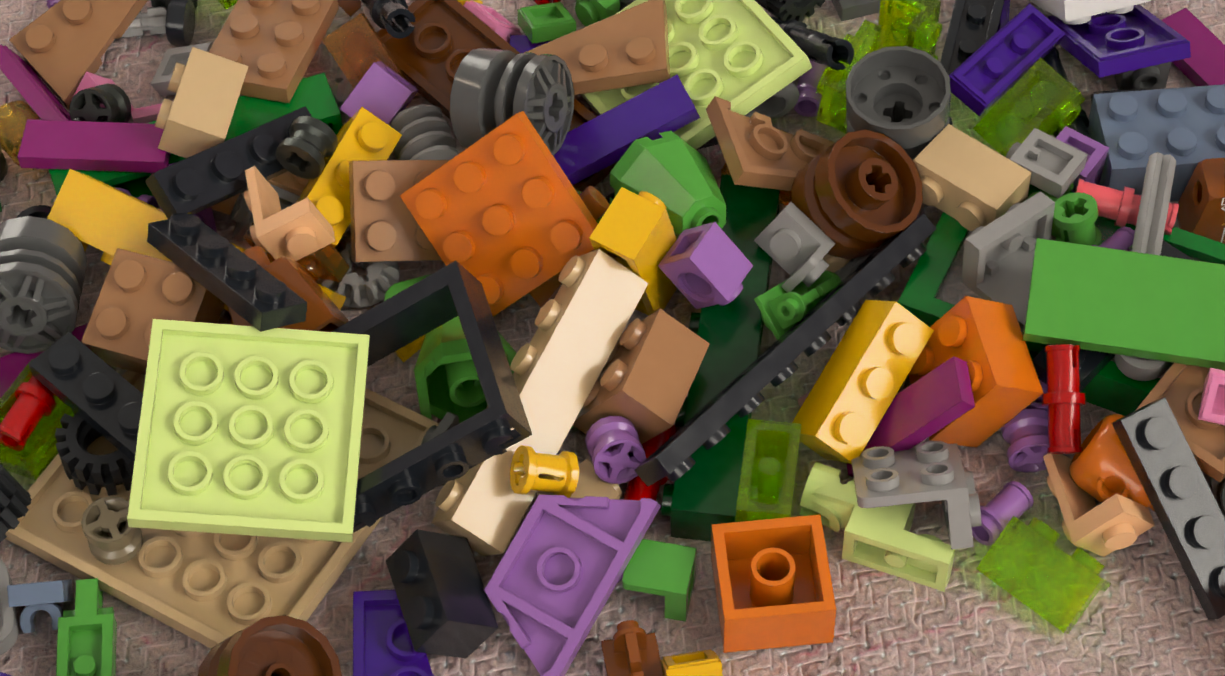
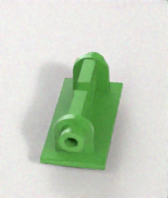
M824 271L810 287H807L801 281L791 292H786L781 287L785 283L783 281L754 300L761 311L764 324L773 332L778 340L841 282V279L831 271Z

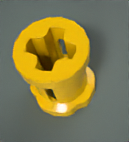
M523 445L516 449L510 467V484L514 493L526 495L530 490L553 492L554 495H565L567 498H570L575 492L579 478L577 455L574 452L562 451L559 455L535 453L531 446Z

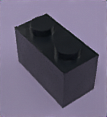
M417 529L386 560L415 652L467 658L498 629L467 538Z

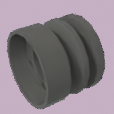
M908 46L884 47L866 54L852 67L846 80L847 133L866 129L884 134L902 146L909 157L914 160L949 124L951 102L950 77L941 62L926 51Z
M491 48L471 50L462 59L458 67L450 95L452 127L461 146L468 148L516 113L524 111L554 156L562 147L566 134L570 130L574 111L573 82L565 61L552 54L537 55L532 52L515 54L510 50Z
M25 216L7 219L0 223V347L7 351L27 354L43 352L68 332L72 333L76 326L80 296L86 273L87 256L81 241L68 228L50 219Z

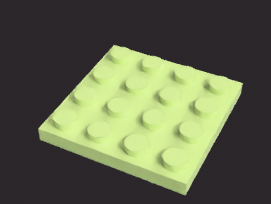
M635 0L618 13L649 0ZM665 0L670 78L678 75L700 116L699 119L674 131V133L695 150L716 136L706 108L715 96L731 102L730 110L745 116L812 68L808 56L755 0ZM662 82L580 95L599 116Z
M153 319L127 515L128 527L352 542L370 335L274 328L260 332L254 326Z

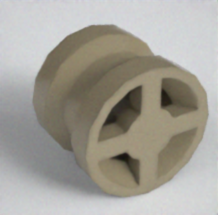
M108 496L100 498L91 503L83 513L81 523L83 532L88 539L90 551L98 561L104 564L117 565L125 563L135 557L142 547L143 536L141 528L128 527L129 501L121 497Z

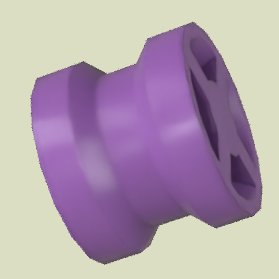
M1025 409L1001 428L1002 436L1005 442L1010 444L1007 450V459L1010 467L1018 472H1038L1047 469L1043 456L1047 454V448L1049 447L1048 412L1041 409Z
M608 416L592 424L587 431L585 438L586 447L591 457L594 471L601 480L610 484H621L631 481L638 476L634 470L646 460V455L642 444L639 442L636 427L629 419L622 416Z

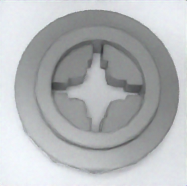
M344 240L340 249L336 252L331 251L326 255L324 265L319 266L321 285L346 296L343 306L351 308L369 307L384 300L385 293L389 287L399 282L400 276L397 261L352 262L351 245ZM356 263L361 268L367 269V282H364L363 278L359 277L357 273L352 272V264Z

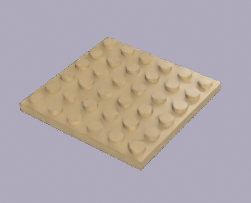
M220 317L218 324H231V322ZM127 370L122 377L143 394L145 375ZM366 388L358 480L420 446L428 429L433 425L438 426L439 423ZM103 436L95 439L87 448V451L94 455H106L118 450ZM58 453L27 490L32 499L31 504L27 506L28 511L25 516L17 519L20 523L15 529H9L5 533L7 536L5 539L80 579L98 578L100 590L212 648L262 618L286 615L307 621L383 517L379 518L371 527L365 526L354 532L352 542L141 528L143 543L135 557L117 565L104 564L98 561L91 553L81 521L84 511L91 503L100 498L108 497L106 488L101 487L99 496L90 494L87 485L83 490L77 488L73 479L69 480ZM124 484L117 485L118 495L111 496L121 497L129 501L131 490L126 491Z

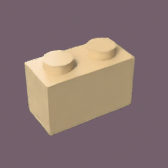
M192 47L186 65L176 62L167 89L176 93L174 102L164 98L155 127L164 129L158 149L189 158L223 143L249 66Z
M950 124L913 160L922 181L923 203L936 207L956 219L964 228L970 231L980 226L985 227L1004 215L1011 206L1016 203H1022L1028 197L1032 172Z

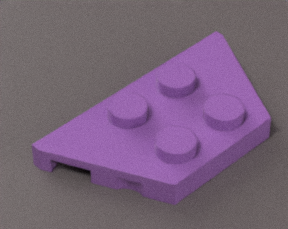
M538 495L484 591L496 610L501 613L507 622L512 635L520 647L525 650L540 676H565L660 509L661 505L658 502L649 498L620 500L595 496L567 498L565 495Z

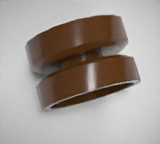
M864 129L848 132L798 171L792 185V203L835 243L827 254L849 260L868 255L886 240L891 239L916 220L923 203L922 181L915 163L902 146L884 134Z
M282 615L262 618L212 647L199 667L198 676H342L338 656L326 636L307 621Z

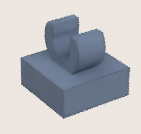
M72 579L7 585L9 607L26 606L20 616V627L24 633L35 632L34 617L40 610H45L51 615L52 630H58V617H63V609L57 603L73 601Z

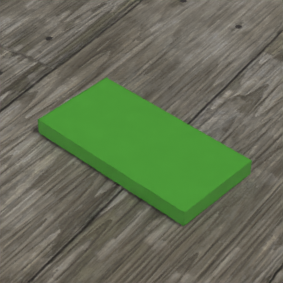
M1037 238L1034 248L1023 341L1050 345H1079L1080 349L1225 370V265Z

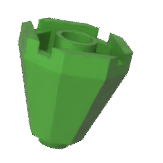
M671 130L659 133L663 137L660 139L651 140L649 137L634 140L611 170L610 186L615 189V196L621 187L637 195L640 191H646L659 198L666 205L676 239L686 229L716 222L722 229L726 224V203L706 157Z
M459 316L425 335L414 368L421 415L431 420V415L442 420L447 412L458 415L460 424L485 410L488 405ZM498 332L510 366L516 351Z

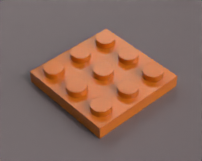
M524 111L516 113L400 195L444 264L447 266L457 261L482 283L493 317L560 273L573 256H580L594 250L589 237L598 223Z

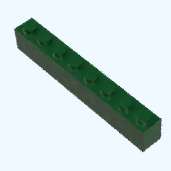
M722 174L720 192L726 203V224L722 230L751 262L753 267L742 281L743 289L732 302L724 306L717 304L701 308V313L691 312L689 329L710 343L689 389L688 397L685 398L676 418L675 427H682L760 356L764 322L761 317V311L754 299L769 290L773 258L754 240L779 214L780 190L734 185L731 175ZM752 412L741 419L737 414L730 418L726 424L731 431L709 450H705L701 445L691 454V457L696 461L694 466L678 478L675 484L665 483L661 515L671 516V537L711 542L712 524L737 522Z

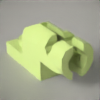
M815 462L804 487L800 502L802 508L799 515L821 514L822 525L836 532H839L840 529L845 530L842 559L945 592L951 576L955 549H951V545L944 543L933 535H918L909 532L914 518L915 503L861 508L857 503L854 477L847 484H842L840 482L841 469Z

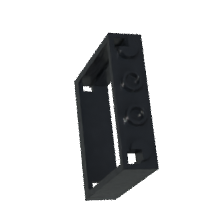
M457 261L450 263L331 331L370 335L368 366L459 316L488 405L487 409L360 478L357 483L353 533L365 526L371 527L379 518L401 506L415 503L423 494L447 481L464 476L472 467L494 455L507 452V448L532 435L482 283Z

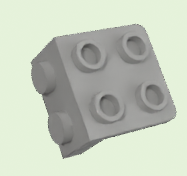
M1041 191L1023 203L1014 204L1004 215L985 227L980 226L973 230L965 239L961 282L982 299L1011 304L1022 332H1024L1036 239L1052 240L1051 231L1055 202Z
M926 441L917 445L916 448L895 452L890 447L878 446L866 449L860 457L851 460L859 507L875 508L941 500L951 549L973 547L972 527L982 526L978 493H975L972 471L964 472L957 443L947 444L943 441Z

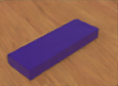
M1029 3L949 75L951 93L980 117L1061 42L1066 33Z
M675 75L567 132L562 147L554 155V158L571 184L574 185L619 161L634 140L649 137L651 140L663 138L659 133L670 130L674 132L699 119L700 116L678 75Z

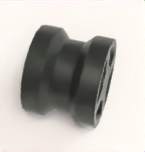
M107 83L81 90L74 95L70 103L69 114L72 121L128 123L131 116V103L123 89L117 85ZM100 104H104L106 108H101Z
M299 116L290 126V137L282 140L277 147L276 157L280 164L290 173L305 179H315L324 169V157L332 155L336 149L338 139L334 131L324 122L309 116Z

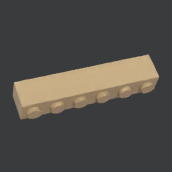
M600 249L580 256L575 255L566 263L559 275L558 280L562 285L554 299H550L545 303L535 319V325L538 327L530 344L526 343L519 349L511 362L510 369L514 371L513 378L532 435L507 448V452L494 455L472 467L464 476L448 481L436 499L435 505L439 509L431 523L449 535L467 538L470 548L482 556L504 554L537 490H530L526 495L517 494L511 488L510 467L516 449L520 445L531 446L535 453L557 455L649 284Z

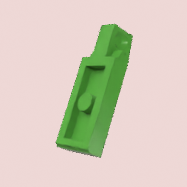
M98 578L76 580L75 610L63 611V617H58L56 676H116L117 622L113 607L103 608V591L99 589Z

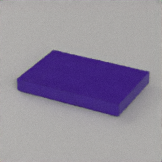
M1140 4L1134 5V9L1128 13L1110 14L1105 12L1091 16L1089 22L1076 25L1066 24L1054 15L1048 16L1050 21L1066 33L1059 45L1099 78L1191 57L1190 41Z

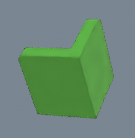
M642 539L624 570L622 578L623 588L665 596V618L686 622L696 578L697 548Z

